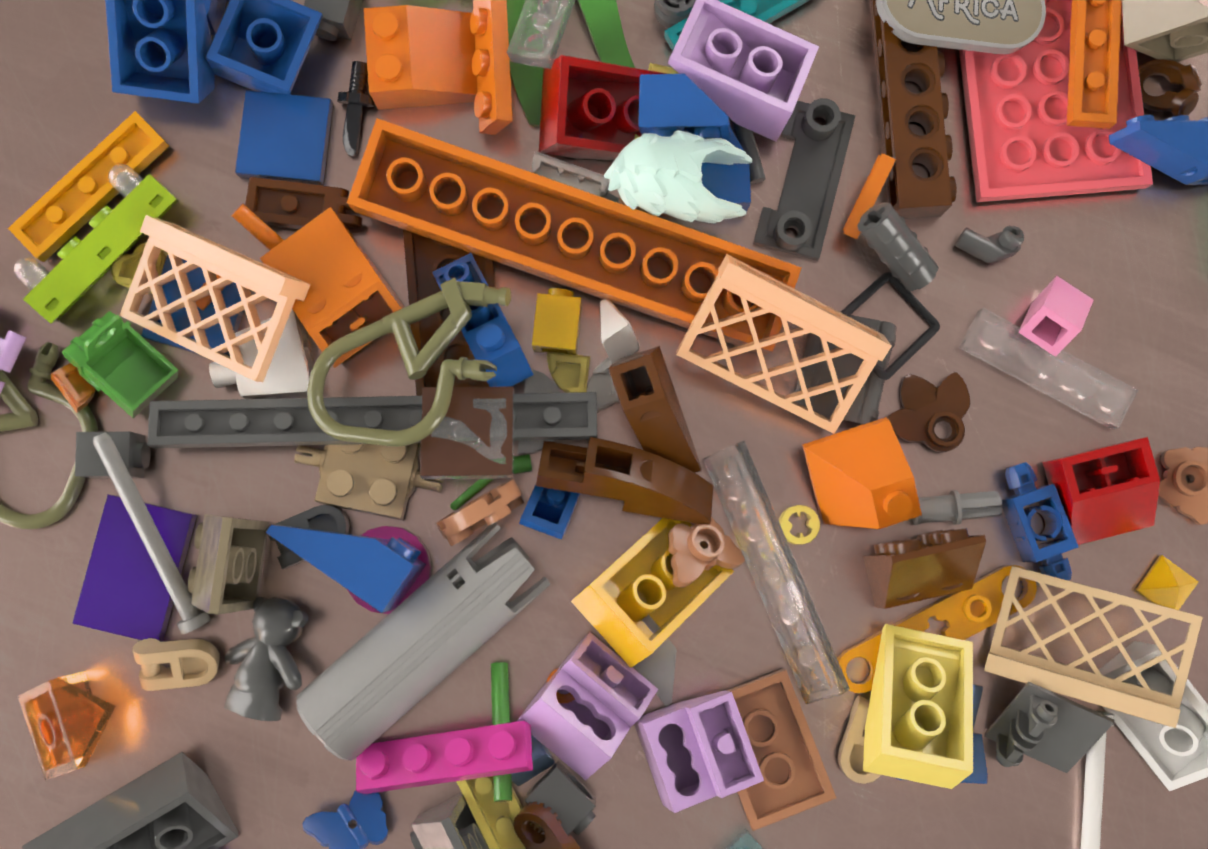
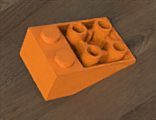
M332 207L325 210L260 257L262 263L311 284L305 300L295 299L292 309L322 352L337 339L405 307ZM370 342L340 356L334 362L333 367L336 368Z

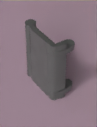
M850 315V318L885 335L892 345L884 360L877 361L885 371L888 368L892 348L896 342V325L891 322ZM811 332L808 333L803 358L824 352L819 336ZM827 341L829 350L839 348ZM852 353L832 358L837 379L855 375L863 362L860 357ZM826 360L801 368L807 389L832 381ZM871 371L842 421L863 425L878 420V410L885 380L880 379ZM799 379L797 380L795 392L802 390ZM848 386L840 388L842 396L845 393ZM835 389L809 397L813 411L827 418H830L839 403ZM801 399V400L795 401V402H797V403H799V404H801V405L807 407V406H806V403H805V399Z

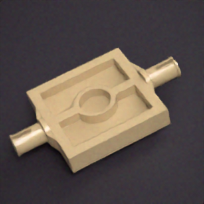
M420 443L399 447L373 444L326 445L324 450L298 445L296 451L299 454H295L294 458L295 463L319 467L320 480L314 500L317 503L402 521L407 501L415 487L440 493L442 490L440 483L444 482V478L441 476H420L418 461Z

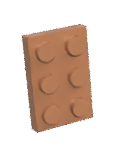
M783 668L727 690L732 692L764 779L763 782L737 792L752 831L836 799L787 670Z

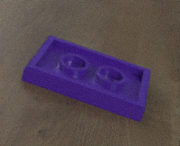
M108 494L72 624L138 640L154 638L163 642L174 602L120 496ZM145 503L181 575L197 515Z

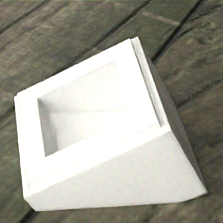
M606 298L600 301L601 340L611 363L614 364L618 359L634 354L639 350L640 345L630 322L615 305Z

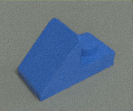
M535 484L519 524L562 540L568 530L580 493L538 487Z

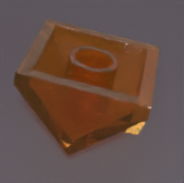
M85 671L49 680L18 696L45 780L87 766L116 707L92 694Z

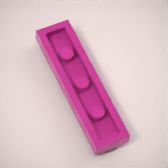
M524 720L372 743L356 757V791L362 794H370L533 771L531 724Z

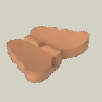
M1184 447L1163 452L1161 464L1166 470L1163 473L1164 479L1160 480L1158 498L1168 507H1176L1178 513L1189 517L1195 524H1207L1208 448L1194 447L1189 449ZM1186 476L1190 478L1189 483L1186 481Z
M712 517L710 525L695 523L689 527L682 523L675 525L669 531V552L674 555L670 562L673 569V584L676 587L684 588L692 584L702 574L704 569L710 570L715 565L734 569L738 568L745 561L744 553L736 547L729 536L724 535L723 528Z

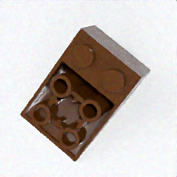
M967 528L944 531L936 530L916 535L917 539L913 540L898 539L873 545L875 553L864 555L863 559L875 607L887 609L972 589L986 545L985 535H968Z

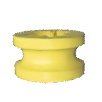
M796 505L782 512L778 519V529L785 541L791 544L803 545L816 538L820 530V521L813 509L804 505ZM793 513L795 517H800L802 513L808 518L805 525L809 531L805 536H803V533H797V537L789 532L793 525L788 519Z

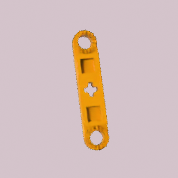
M1006 565L997 568L995 571L976 579L972 589L948 594L892 625L924 632L930 627L928 619L932 617L935 621L945 622L946 626L940 630L942 636L966 640L997 623L1004 598L1001 589L1003 580L1010 575L1012 566L1025 568L1017 565ZM1019 577L1024 587L1017 600L1022 608H1025L1034 600L1037 585L1036 581ZM1012 603L1010 615H1012V614L1018 612V610L1016 609V607H1015V605H1014L1013 603ZM882 630L853 647L844 650L838 656L834 672L838 682L847 690L854 693H866L872 690ZM862 657L869 663L870 674L863 682H852L846 673L847 665L852 659Z

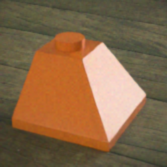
M887 417L802 444L823 524L882 529L922 516L913 473Z

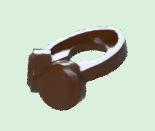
M1159 59L1148 61L1138 67L1144 108L1153 111H1171L1173 116L1189 115L1195 109L1199 100L1197 92L1201 91L1202 83L1196 67H1193L1192 64L1185 66L1176 61ZM1153 75H1161L1167 78L1170 84L1182 85L1184 89L1179 93L1167 91L1160 96H1151L1145 92L1143 84L1147 78Z

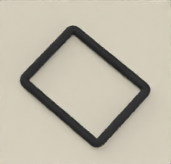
M891 272L882 274L841 311V313L849 317L889 281L931 326L885 371L876 363L872 371L882 380L891 378L940 329L938 320L909 290L905 289L896 277L892 276Z

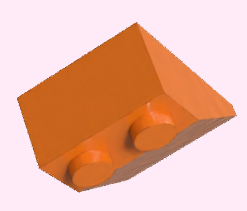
M412 5L363 8L369 93L378 110L474 102L477 94V76L472 72V58L475 52V34H472L470 30V17L472 13Z

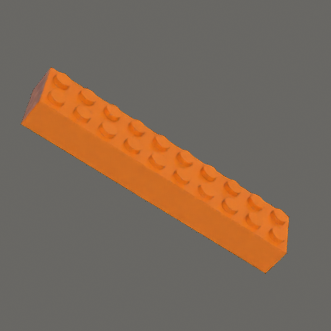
M376 118L347 204L355 213L601 299L606 298L613 303L689 329L719 273L718 269L726 254L794 289L802 267L646 212L637 209L632 210L626 205ZM723 288L714 303L718 319L745 312L741 297ZM747 300L749 310L760 307ZM711 311L704 324L714 321ZM772 312L752 318L758 340L780 333L782 327L781 318ZM747 319L721 327L725 342L740 346L754 341ZM716 329L702 333L719 339ZM776 343L761 347L763 355L772 353Z

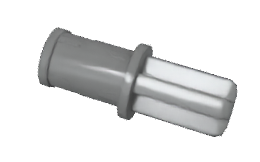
M951 490L949 495L920 497L919 503L922 516L912 520L914 525L952 521L954 525H959L962 520L998 517L1002 514V499L996 491L959 494L957 490Z

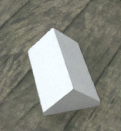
M1136 641L1125 648L1136 667L1162 654L1157 645ZM1120 652L1100 668L1099 671L1104 676L1116 678L1131 670V667ZM1166 659L1140 672L1150 689L1171 695L1176 675ZM1136 675L1124 680L1125 682L1142 686ZM1188 679L1180 705L1181 711L1176 728L1103 707L1106 712L1115 714L1114 722L1169 791L1208 777V704Z

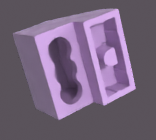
M591 632L578 643L558 667L559 669L538 691L517 720V722L525 720L531 724V735L584 780H587L612 758L631 726L641 718L658 691V688L633 667L630 668L620 656ZM557 691L561 694L570 692L575 700L570 703H558L556 693Z
M724 690L671 704L641 716L634 724L662 804L674 813L715 796L724 798L764 781L734 696L730 691Z

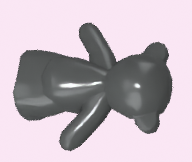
M257 597L253 603L255 613L252 620L255 637L249 638L230 648L224 656V661L227 664L236 665L241 663L234 677V683L226 697L224 708L254 720L279 721L282 715V709L278 704L279 690L284 685L294 691L302 686L301 674L286 646L301 636L302 627L308 621V614L305 611H301L294 602L288 599Z

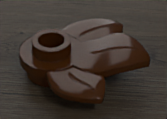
M954 372L936 387L921 377L907 374L900 388V400L904 409H899L887 417L896 435L908 442L923 441L928 448L936 452H948L958 447L965 435V426L962 418L967 413L971 404L970 394L963 378L957 372ZM937 423H942L947 427L948 434L946 438H939L935 434L934 428Z

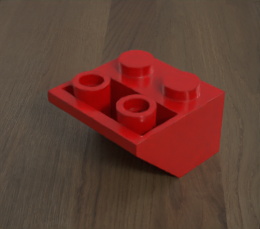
M1148 437L1043 462L1048 484H1055L1078 545L1154 526L1160 477Z

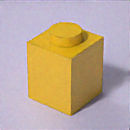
M550 288L548 289V294L537 293L532 337L534 352L547 353L548 351L577 355L582 300L580 297H573V291Z

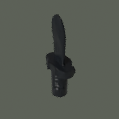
M361 61L352 62L349 91L338 92L337 99L338 103L348 105L343 129V145L350 156H356L358 153L363 107H374L375 105L371 95L365 94L368 71L367 63Z

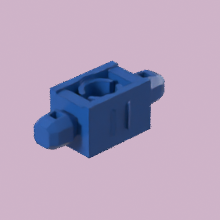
M1026 462L1006 468L1005 477L1009 490L1014 489L1016 495L1002 499V509L1022 562L1041 561L1042 565L1039 566L1042 574L1068 581L1071 580L1072 571L1068 558H1063L1062 553L1079 548L1055 484L1036 487L1034 482L1038 479L1032 467ZM1039 501L1040 506H1032L1029 509H1023L1024 506ZM1036 512L1043 516L1046 524L1045 530L1040 535L1036 534L1031 527V519ZM1047 538H1053V540L1040 545L1036 543V541H1047Z

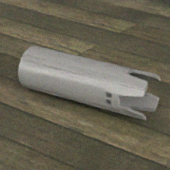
M497 522L489 525L296 696L297 710L309 731L313 735L315 734L324 744V747L336 757L347 761H352L551 585L549 580L543 577L522 595L509 602L512 595L535 570L528 561L530 557L512 537L474 562L471 559L501 529Z

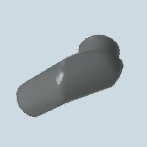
M1009 225L1003 229V232L984 237L966 227L959 236L955 246L986 263H995L1014 256L1021 249V244L1024 242V233L1020 228Z

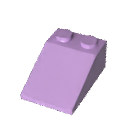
M696 0L668 64L679 74H685L736 124L776 142L793 113L819 46L718 0Z

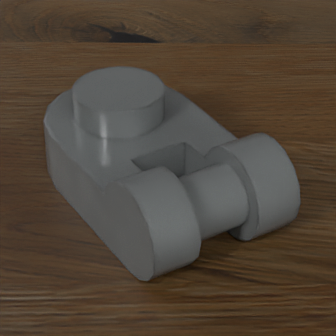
M330 505L313 507L274 524L345 534L349 533L350 528L348 517L344 511ZM268 535L270 541H276L281 553L277 558L282 570L306 561Z

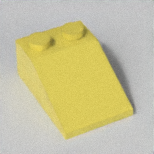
M889 624L884 625L865 724L863 771L953 789L973 773V642Z

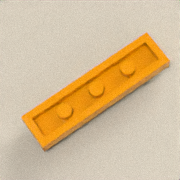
M134 111L7 229L36 259L45 262L170 145Z

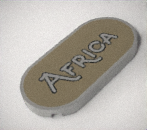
M876 0L877 11L883 23L887 21L889 26L894 29L892 33L905 42L992 54H1011L1023 48L1038 36L1046 18L1045 0Z

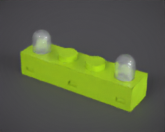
M117 164L113 166L108 174L109 182L125 198L113 210L108 205L103 207L89 221L88 224L94 229L82 241L75 236L57 253L62 260L51 271L31 257H23L15 263V276L31 290L23 300L50 324L57 322L112 268L113 263L120 256L125 255L145 235L140 230L146 215L161 219L179 201L153 175L148 174L143 179L128 165Z

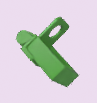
M111 311L107 312L103 317L94 320L89 329L79 337L73 338L70 341L71 344L62 351L64 357L73 366L78 368L80 376L98 392L102 390L132 418H135L150 404V401H153L178 378L179 369L131 327L129 321L124 323L119 315H115Z

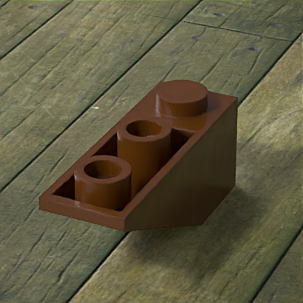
M660 346L618 359L608 369L622 409L643 450L675 462L694 473L701 471L702 467Z

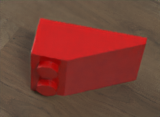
M565 55L559 56L543 68L538 153L577 159L615 160L623 148L635 139V134L639 137L642 136L639 130L640 75L666 73Z

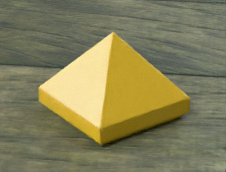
M1160 555L1135 591L1153 604L1179 610L1199 581L1165 556Z

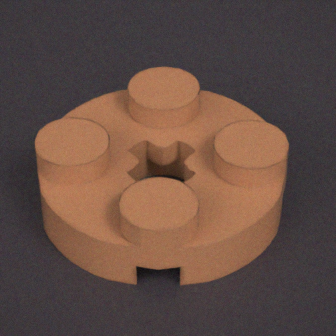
M513 478L507 483L505 482L459 509L458 512H452L435 524L444 539H447L450 546H453L474 534L475 530L485 524L489 526L510 514L511 510L523 504L522 492Z

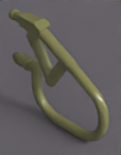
M453 278L440 284L442 291L386 315L382 319L331 343L317 358L308 382L307 402L315 423L327 435L346 442L399 447L414 444L429 436L443 421L449 409L455 376L459 380L471 378L472 380L487 381L496 376L494 372H486V369L497 371V367L488 360H468L467 357H460L459 360L447 359L443 361L440 367L434 402L430 411L416 425L397 431L347 426L334 420L327 412L323 399L325 380L331 366L340 356L388 333H394L409 379L416 380L422 378L471 319L472 312L469 305L488 307V304L499 303L501 306H508L511 301L510 288L501 287L498 289L489 287L485 283L461 282ZM449 307L450 315L419 352L410 325Z
M50 342L45 343L38 350L33 368L29 369V372L32 374L27 384L28 391L69 408L78 418L82 432H98L95 416L88 405L76 413L56 386L46 383L47 379L51 380L50 374L59 357L58 345ZM0 369V380L5 382L0 397L13 412L0 415V432L37 426L38 416L36 411L4 371ZM74 463L64 491L52 507L37 514H23L8 509L0 503V522L19 529H39L59 521L76 503L86 478L75 476Z

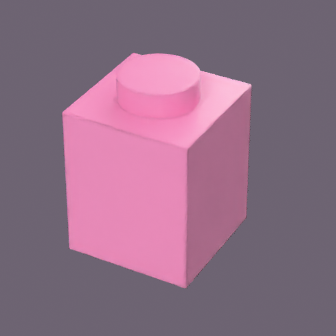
M1056 276L1031 303L1018 333L1056 357L1082 330L1094 300Z

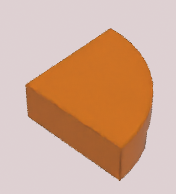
M71 363L51 373V380L76 413L86 407L93 398L96 389L79 375L78 368Z

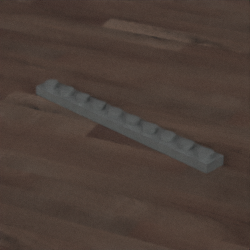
M596 392L513 394V441L589 440L590 437L597 438ZM422 396L323 398L329 415L337 422L347 426L397 431L410 428L422 420ZM307 398L150 401L147 445L152 448L364 444L341 441L323 432L311 416ZM506 398L473 399V408L487 410L492 416L490 442L505 441L507 437V422L499 408H506ZM444 417L443 421L431 435V437L445 438L458 442H482L464 423L449 417Z

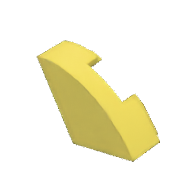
M547 351L548 368L557 386L564 393L587 392L590 356Z

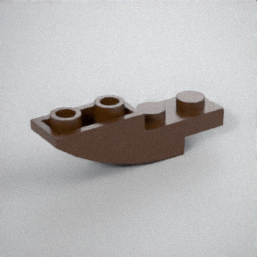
M594 437L589 438L588 448L543 441L536 482L538 487L622 500V511L696 524L710 525L714 485L675 462L636 447Z

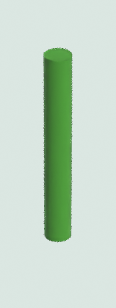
M506 662L491 664L492 725L510 723L508 663ZM512 774L493 776L494 802L512 801Z

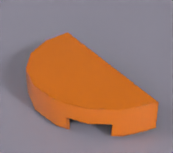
M883 153L881 156L878 155L843 228V234L858 239L861 232L858 230L857 225L862 215L874 206L896 159Z

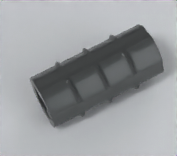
M884 202L875 205L862 215L857 225L858 230L868 241L869 247L873 248L880 256L881 262L889 267L892 276L896 277L906 290L913 291L925 287L935 278L939 269L937 263L930 256L928 248L920 243L917 239V234L910 230L905 223L904 217H901L890 203Z

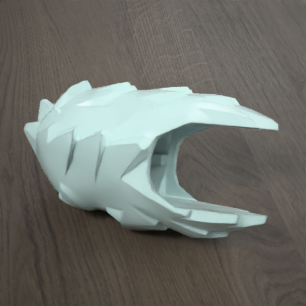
M679 130L675 131L671 137L643 133L641 137L631 141L623 148L604 176L610 180L608 190L613 191L617 189L621 199L632 210L638 206L655 216H660L664 213L688 222L696 220L715 224L723 219L742 217L746 215V211L739 204L715 197L703 186L701 180L703 176L701 172L702 163L733 165V163L751 164L752 158L745 151L734 147L733 144L722 138L704 139L701 136Z

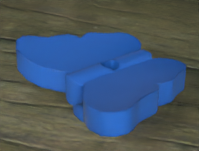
M355 790L349 805H340L337 812L314 813L306 817L302 823L305 833L314 837L321 846L329 847V849H363L369 843L372 845L382 844L388 837L386 814L382 811L383 802L379 792L362 794ZM352 823L357 824V827L351 829L349 826Z

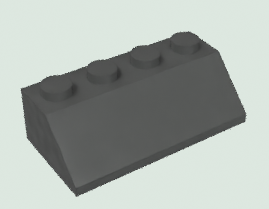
M181 752L24 844L22 849H218L239 836L236 826L208 775Z

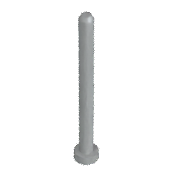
M106 432L95 436L93 444L182 618L177 623L181 634H186L205 625L211 619L208 613L203 610L199 611L196 606L191 604L192 596L111 436Z

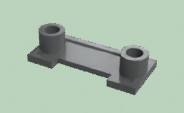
M827 98L814 100L811 104L797 101L793 113L781 134V137L795 140L778 209L776 211L767 207L762 208L753 242L754 245L816 261L820 259L856 115L840 112L837 104ZM817 117L824 118L826 124L819 125L814 121V119ZM787 228L796 229L797 236L795 238L787 236Z

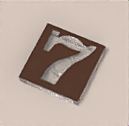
M513 386L453 387L450 406L443 421L429 436L421 440L420 477L422 479L513 478ZM422 387V419L433 405L437 387Z

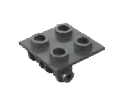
M1028 682L987 730L985 737L997 742L996 759L1004 767L1018 766L1023 761V754L1068 773L1114 724V719Z

